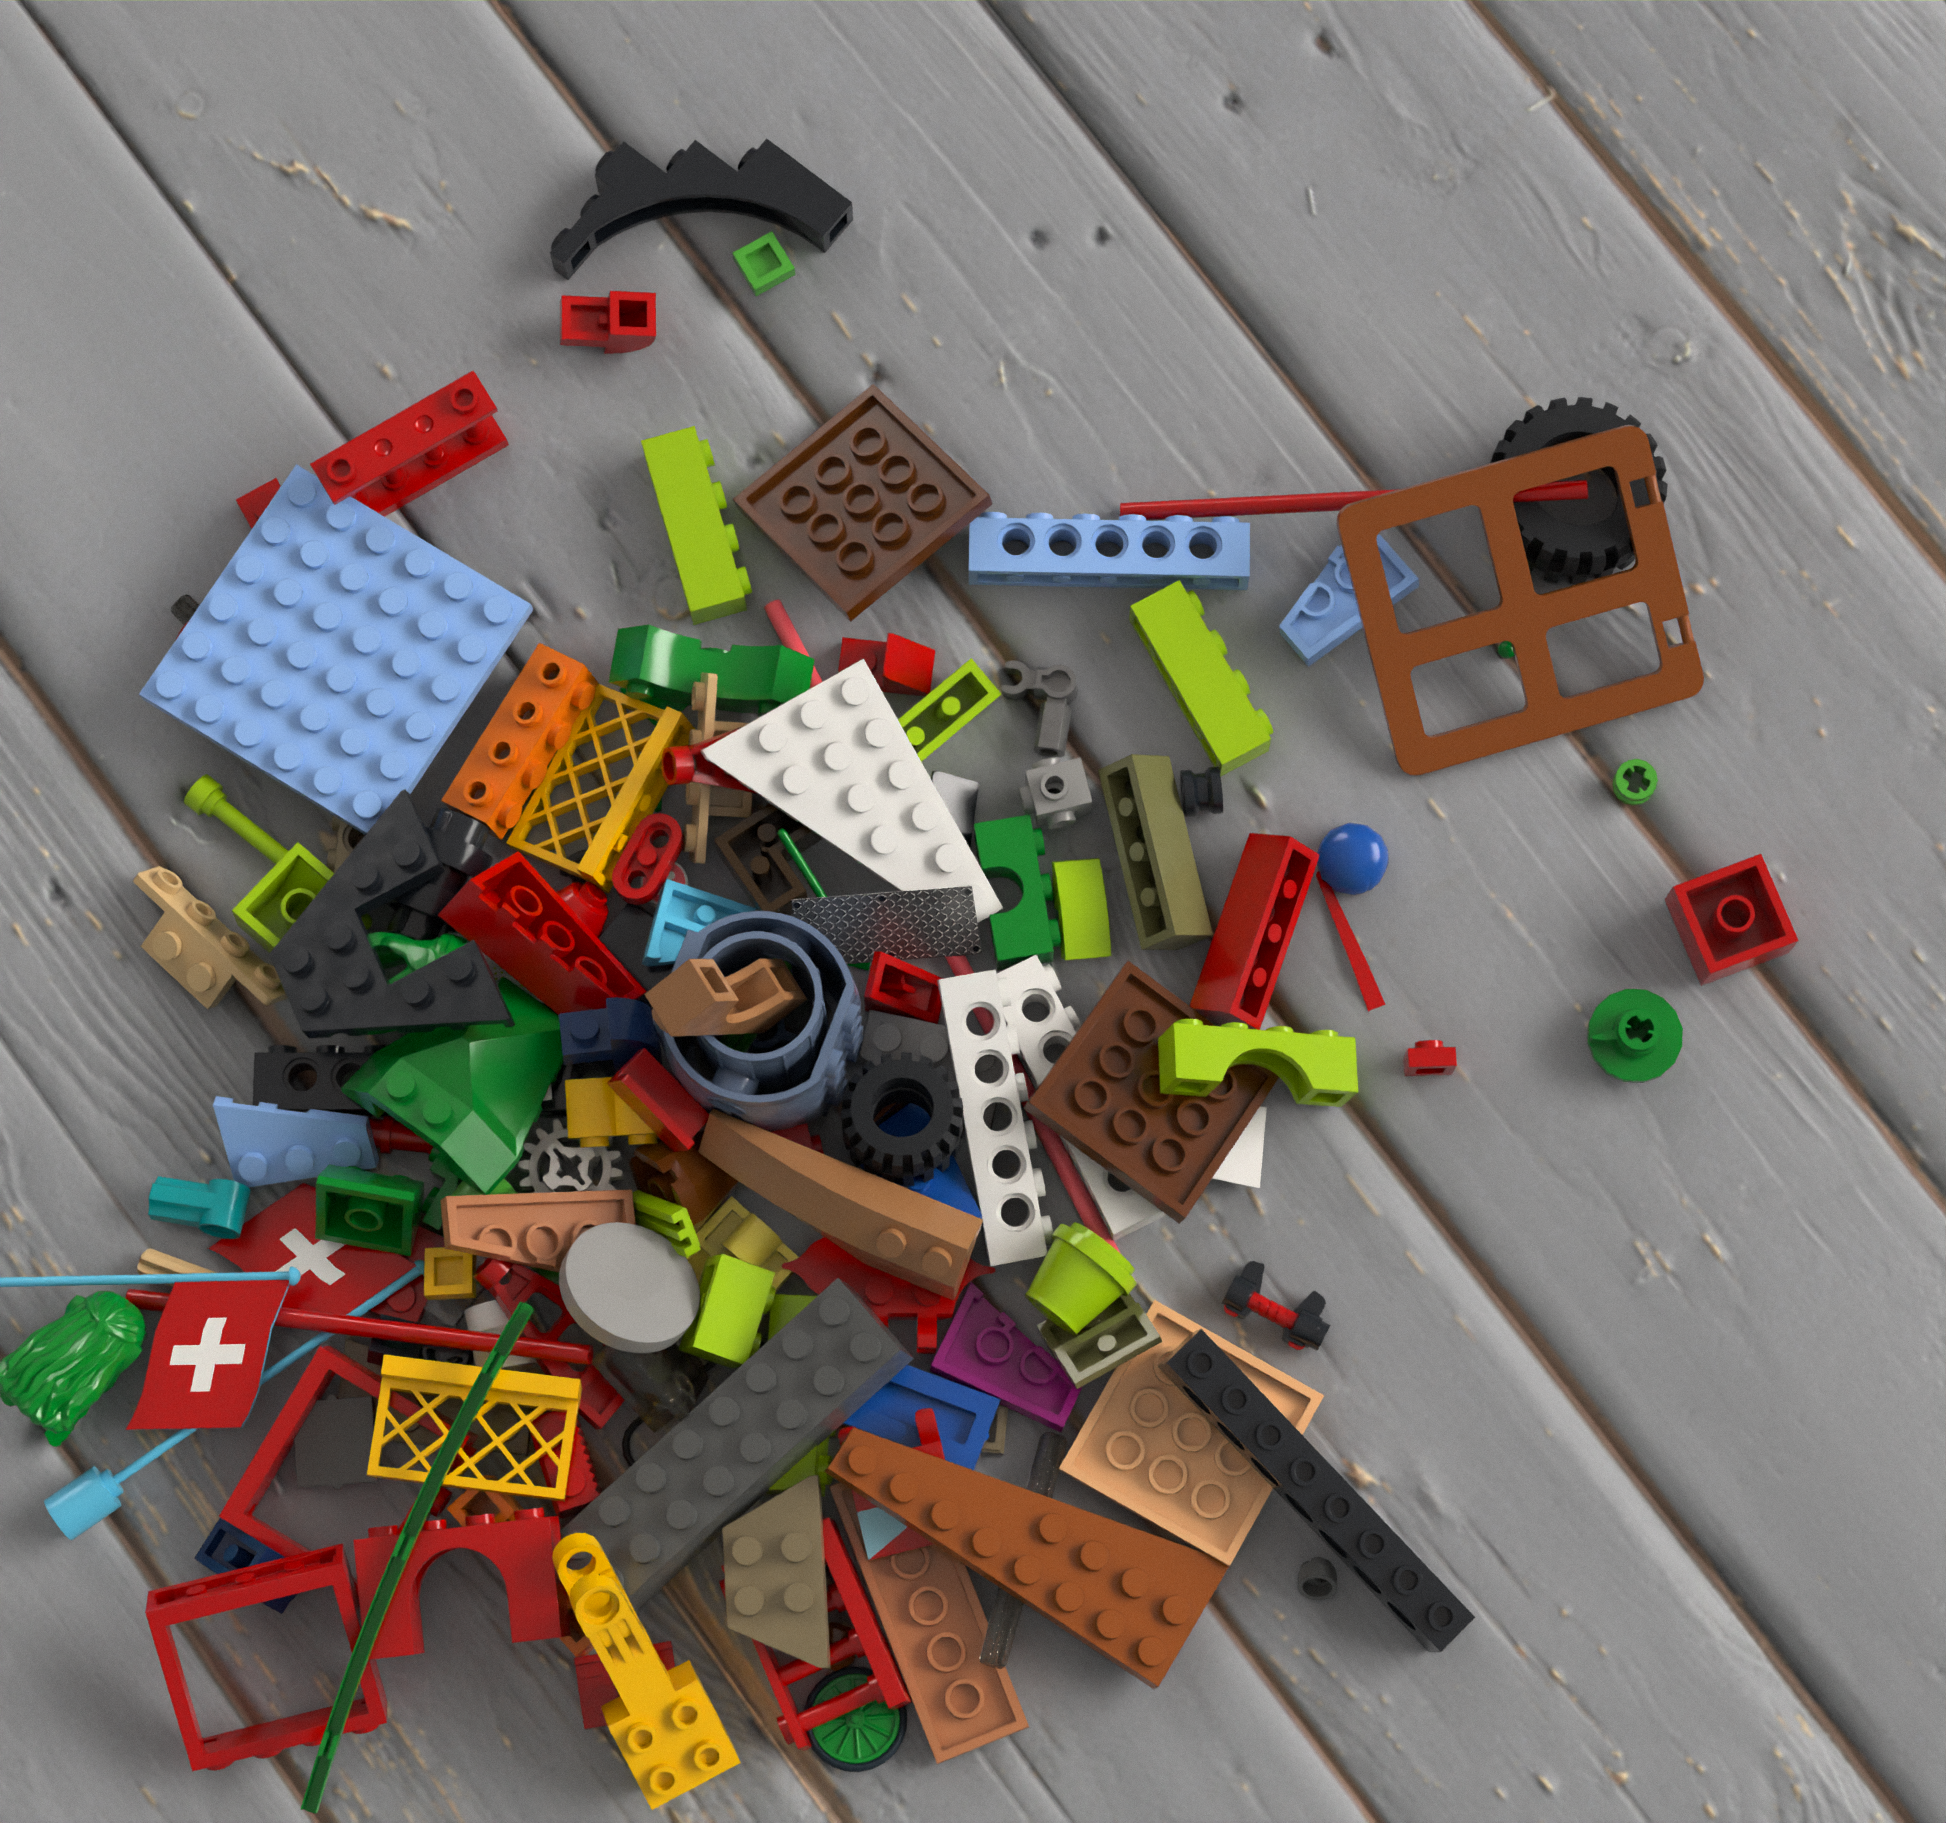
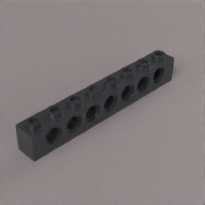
M272 1045L268 1047V1052H255L253 1106H258L259 1102L278 1104V1109L306 1113L310 1109L377 1118L346 1096L341 1088L342 1080L348 1072L359 1070L374 1053L386 1046L368 1045L364 1047V1052H345V1048L342 1046L320 1045L316 1047V1052H297V1047ZM613 1059L564 1065L563 1062L557 1076V1081L551 1088L552 1099L542 1102V1111L539 1118H567L565 1080L581 1079L585 1073L592 1070L602 1072L605 1078L613 1077L615 1075ZM306 1070L317 1073V1080L312 1088L306 1091L294 1089V1081L299 1073ZM384 1112L379 1118H384L385 1115L389 1114Z
M1202 1329L1192 1332L1158 1365L1161 1371L1428 1652H1442L1475 1618Z

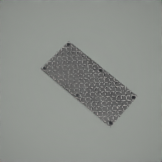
M972 886L791 900L794 917L808 923L825 935L837 948L846 964L872 962L874 951L884 952L900 960L982 954Z

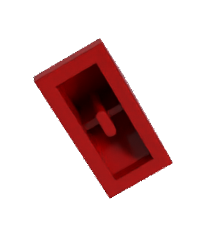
M874 951L864 994L865 1011L874 1010L938 1024L942 1003L937 980L944 978L884 952Z

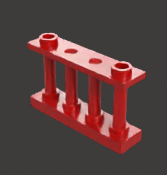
M473 370L310 463V466L334 505L351 496L385 517L509 446L492 416V414L498 412V409Z
M829 1517L823 1519L825 1565H828L835 1583L828 1585L827 1610L831 1612L837 1609L839 1613L847 1610L854 1626L853 1629L847 1631V1637L829 1645L830 1666L854 1655H857L858 1658L867 1656L874 1674L867 1676L868 1682L799 1713L788 1685L823 1669L801 1659H796L780 1667L772 1647L752 1639L783 1715L776 1718L780 1731L788 1745L795 1742L797 1749L802 1751L812 1747L806 1731L876 1700L880 1704L886 1701L888 1708L892 1710L912 1703L837 1524ZM724 1578L719 1581V1584L726 1599Z

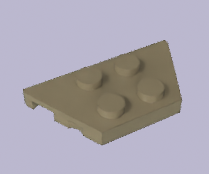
M813 1475L722 1528L727 1628L819 1668L831 1669L820 1476Z

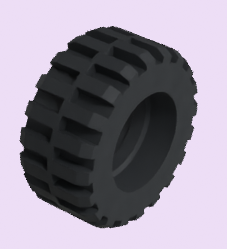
M1565 397L1550 401L1548 410L1544 411L1542 406L1537 405L1526 411L1523 421L1515 420L1506 429L1503 440L1498 442L1490 463L1624 425H1633L1639 428L1641 423L1631 414L1626 420L1616 415L1619 407L1608 402L1605 403L1602 409L1592 406V398L1578 397L1575 405H1567ZM1646 434L1654 461L1661 500L1664 504L1668 484L1662 481L1667 471L1663 457L1654 456L1658 445L1651 434ZM1611 466L1600 469L1609 477L1615 488L1618 499L1617 505L1610 517L1598 523L1572 525L1559 521L1549 515L1540 506L1538 501L1513 502L1530 574L1534 568L1546 572L1543 580L1557 583L1560 576H1569L1570 585L1586 582L1589 575H1594L1596 579L1612 574L1616 567L1623 570L1634 561L1635 555L1615 471ZM1644 478L1629 482L1635 507L1650 503Z

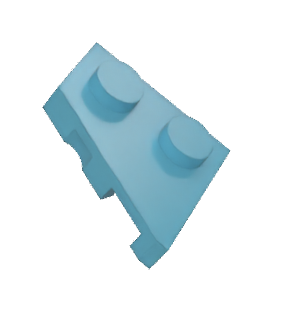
M666 879L660 891L642 965L650 967L675 964L688 929L699 932L707 925L721 918L742 912L755 911L756 908Z

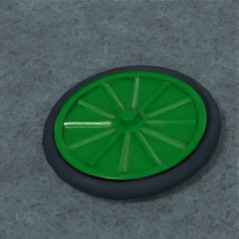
M851 1666L826 1675L812 1689L804 1710L868 1682L867 1676L874 1674L872 1669ZM875 1700L806 1731L812 1745V1750L830 1766L848 1772L867 1771L888 1761L902 1744L907 1730L906 1706L892 1710L888 1708L886 1701L878 1704Z

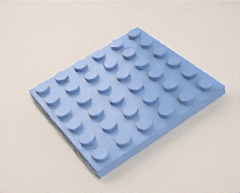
M296 464L139 695L144 701L366 835L402 790L406 789L411 794L532 613L533 608L527 601L351 496L334 505L318 477Z

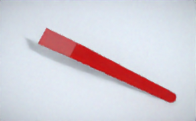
M1318 871L1316 873L1317 881L1353 968L1367 1010L1370 1011L1386 1005L1332 887L1322 880Z

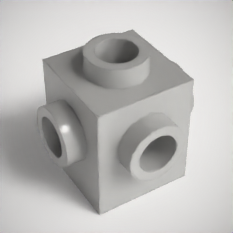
M1056 757L1047 758L1032 765L1033 769L1025 771L1026 786L1018 788L1024 814L1033 813L1037 827L1048 824L1049 829H1060L1074 824L1076 817L1091 814L1092 798L1081 757L1060 762V759Z

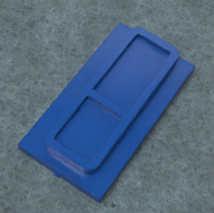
M906 1365L842 1425L847 1427L855 1426L857 1429L911 1448L921 1445L915 1412L924 1408H932L945 1460L974 1470L984 1443L989 1438V1430L1001 1399Z

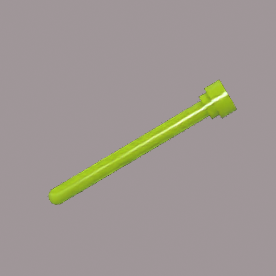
M208 774L199 778L186 794L184 804L198 815L216 816L274 864H277L289 850L226 801L227 795L222 792L223 786ZM365 914L361 918L366 930H368L372 925V918L369 914Z

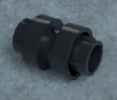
M437 808L429 828L426 827V830L446 872L386 903L387 906L394 909L387 927L388 933L401 934L413 940H433L441 935L448 934V932L460 934L439 917L438 914L471 878L490 868L493 857L482 850L490 830L484 824L458 812Z

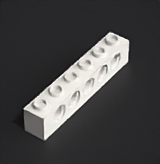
M1034 955L997 973V978H1007L1011 1006L1003 1007L1006 1026L1015 1025L1020 1048L1018 1056L1036 1090L1054 1065L1045 1058L1044 1050L1051 1044L1067 1046L1081 1024L1071 1005L1063 1008L1056 994L1057 991L1061 990V985L1052 966L1047 964L1042 967L1037 955ZM1031 1002H1040L1048 1008L1049 1015L1040 1022H1033L1024 1016L1022 1010ZM1060 1136L1102 1216L1112 1240L1115 1241L1164 1217V1212L1133 1189L1126 1192L1114 1190L1108 1183V1177L1111 1173Z
M996 969L937 980L955 1080L959 1087V1098H962L963 1124L978 1207L983 1219L982 1229L989 1265L996 1266L1045 1257L1047 1255L1046 1245L1053 1243L1051 1238L1053 1229L1050 1215H1040L1037 1197L1046 1196L1041 1167L1032 1169L1029 1150L1037 1149V1141L1033 1121H1023L1020 1102L1029 1101L1024 1073L1015 1074L1012 1055L1019 1054L1020 1048L1015 1025L1006 1026L1003 1007L1011 1006L1007 978L998 979ZM976 1007L987 1009L993 1016V1027L990 1032L983 1036L971 1033L966 1025L968 1013ZM988 1054L997 1057L1002 1065L1000 1077L992 1083L980 1081L975 1074L977 1060ZM1001 1102L1010 1110V1122L1002 1130H991L984 1122V1111L990 1104ZM1002 1150L1013 1151L1019 1159L1017 1172L1008 1178L997 1176L992 1168L994 1156ZM1010 1198H1020L1025 1201L1028 1207L1026 1219L1018 1225H1009L1001 1217V1207Z

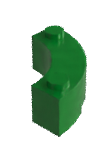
M648 624L618 629L608 681L611 684L625 688L626 695L633 699L651 701L655 697L692 706L693 683L700 682L701 673H714L718 676L715 710L751 713L761 717L810 689L815 659L783 645L745 646L732 644L730 651L711 647L701 648L702 641L700 639L672 633Z

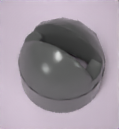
M1314 1557L1311 1561L1304 1562L1298 1573L1299 1593L1311 1600H1325L1332 1597L1337 1591V1573L1333 1564L1322 1557Z

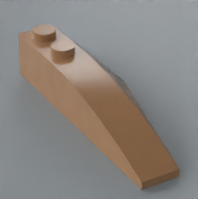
M712 1109L698 1150L701 1155L737 1181L784 1209L862 1263L954 1301L983 1219Z

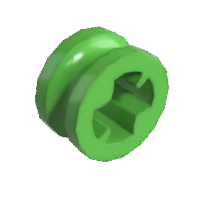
M1628 760L1619 767L1614 775L1612 783L1613 792L1624 804L1632 806L1641 805L1648 801L1654 793L1658 782L1657 773L1652 765L1644 760ZM1633 772L1640 773L1642 775L1641 783L1647 786V789L1643 791L1639 787L1636 793L1627 789L1629 782L1623 778V775L1627 774L1630 778Z

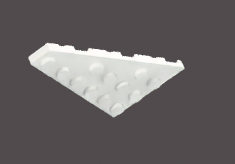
M864 659L701 750L705 760L710 761L737 779L739 783L765 798L767 802L824 838L826 842L852 857L854 861L882 880L889 882L900 891L972 886L977 923L1003 909Z

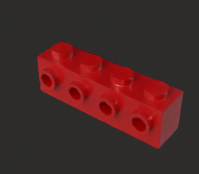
M1249 833L1189 1005L1191 1008L1219 1026L1226 1023L1239 1022L1247 1024L1248 1029L1260 1030L1320 856L1318 853L1291 836Z

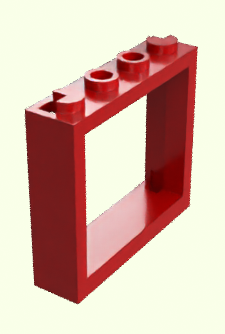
M320 1346L219 1515L220 1518L284 1557L309 1552L310 1550L252 1514L293 1447L294 1439L317 1400H321L335 1374L340 1375L379 1399L382 1377L332 1346ZM392 1390L389 1406L410 1418L423 1408L417 1398L411 1394ZM433 1409L449 1431L454 1420ZM429 1414L417 1421V1423L438 1436L442 1437L444 1435ZM470 1430L461 1445L469 1459L477 1451L472 1446L478 1437L477 1434ZM458 1453L447 1475L465 1463ZM441 1486L425 1521H428L431 1515L438 1518L444 1511L453 1492L447 1489L448 1487ZM413 1505L398 1528V1534H401ZM353 1577L354 1584H355V1587H356V1591H357V1594H358V1583H357V1579Z
M343 1543L148 1591L145 1613L192 1772L205 1768L211 1771L221 1770L230 1766L234 1761L253 1756L260 1759L269 1758L277 1755L285 1748L301 1744L305 1746L320 1745L333 1706L203 1738L170 1625L333 1585L350 1649L353 1652L362 1625L359 1598ZM376 1659L368 1660L360 1681L364 1698L353 1701L342 1734L349 1732L365 1734L375 1730L379 1725L387 1723L388 1701Z

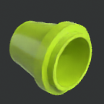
M1074 1222L1071 1227L1060 1224L1051 1235L1053 1243L1024 1296L1049 1320L1071 1335L1076 1336L1121 1295L1128 1296L1137 1283L1131 1276L1135 1271L1134 1267L1122 1254L1093 1231Z

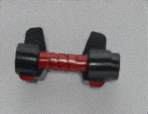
M1255 1261L1248 1262L1241 1275L1236 1274L1221 1303L1224 1305V1311L1240 1319H1245L1251 1312L1258 1313V1315L1283 1327L1282 1340L1288 1343L1290 1347L1296 1350L1311 1347L1318 1351L1330 1327L1320 1317L1326 1304L1324 1297L1318 1292L1313 1291L1294 1311L1280 1304L1278 1305V1303L1260 1294L1264 1264Z

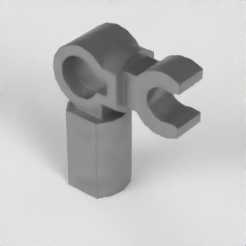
M1012 660L1006 662V673L1017 674L1022 677V680L1016 686L1002 685L1001 691L1004 697L1017 700L1025 697L1027 694H1032L1035 699L1047 700V702L1040 705L1033 751L1042 756L1063 757L1066 751L1072 709L1067 705L1076 699L1078 693L1074 672L1064 665H1053L1049 668L1038 667L1036 671L1029 670L1020 661Z

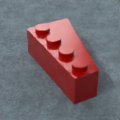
M519 851L471 878L438 914L439 917L468 941L475 940L485 955L558 1015L560 1013L607 1008L606 998L639 1000L646 993V990Z

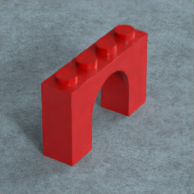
M542 1507L514 1511L515 1521L496 1523L495 1513L466 1516V1526L448 1529L446 1519L425 1521L396 1587L368 1660L425 1653L420 1608L421 1585L428 1569L438 1558L459 1548L471 1549L485 1555L501 1572L507 1589L512 1643L571 1636L567 1593L552 1560L554 1548L561 1541L559 1516L544 1517V1509ZM397 1525L368 1528V1538L353 1540L362 1626L400 1534H398Z

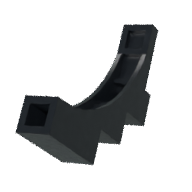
M767 138L758 149L752 147L745 153L738 164V172L696 140L686 151L680 149L674 154L667 165V173L623 141L615 152L612 150L606 152L596 166L595 179L598 192L601 195L595 194L590 197L580 212L581 218L571 229L565 228L556 236L551 245L552 251L550 255L554 270L569 280L598 246L614 236L659 218L701 212L731 213L757 218L799 235L825 253L853 221V207L850 200Z

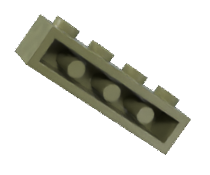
M1131 754L1099 769L1098 773L1141 950H1180L1213 936L1170 757Z

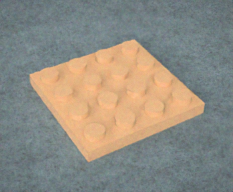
M1154 1300L1146 1315L1159 1333L1162 1342L1115 1368L1060 1465L1059 1471L1230 1567L1273 1488L1161 1371L1158 1365L1192 1332L1202 1329L1302 1435L1324 1395Z

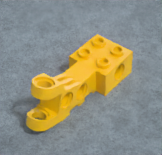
M574 1533L559 1541L554 1548L552 1556L554 1567L569 1595L570 1604L578 1623L592 1643L620 1697L601 1706L603 1715L651 1810L740 1764L741 1762L734 1745L690 1660L669 1671L666 1670L600 1543L594 1536L587 1533ZM579 1552L592 1554L590 1563L584 1568L572 1570L567 1567L568 1560L574 1554Z

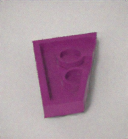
M971 1282L929 1371L952 1382L1001 1399L1000 1405L1062 1433L1082 1387L1076 1389L1058 1362L1041 1346H1036L1015 1327L1016 1323L1004 1312L1000 1313L983 1297L984 1293Z

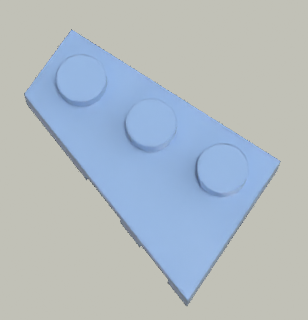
M1378 534L1376 539L1392 605H1394L1419 587V578L1383 537ZM1342 544L1341 546L1337 545L1328 558V564L1314 583L1308 585L1279 625L1281 636L1308 667L1363 628Z
M215 1097L213 1107L233 1179L247 1187L318 1177L329 1164L341 1167L355 1166L363 1170L377 1167L379 1157L367 1116L310 1109L304 1113L278 1109V1104L259 1102L258 1106L233 1103V1098Z

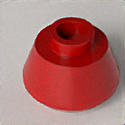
M574 882L556 891L595 936L599 938L609 913L605 893L591 882H586L585 884Z

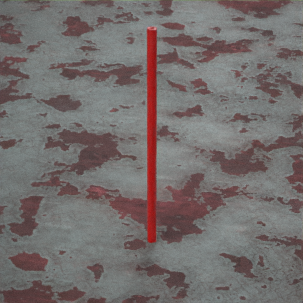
M1587 480L1547 483L1517 492L1513 497V502L1588 499ZM1399 489L1120 503V516L1136 514L1146 517V520H1162L1174 515L1203 518L1340 511L1347 504Z
M128 1289L125 1298L138 1309L163 1312L170 1293ZM284 1307L280 1308L274 1326L488 1353H491L501 1335ZM519 1336L509 1355L590 1365L593 1360L594 1349L592 1345Z

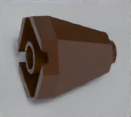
M704 1131L697 1132L692 1140L695 1144L688 1151L675 1152L661 1139H657V1143L644 1144L635 1149L633 1153L635 1157L631 1158L629 1166L637 1190L687 1208L696 1233L741 1183L698 1152Z

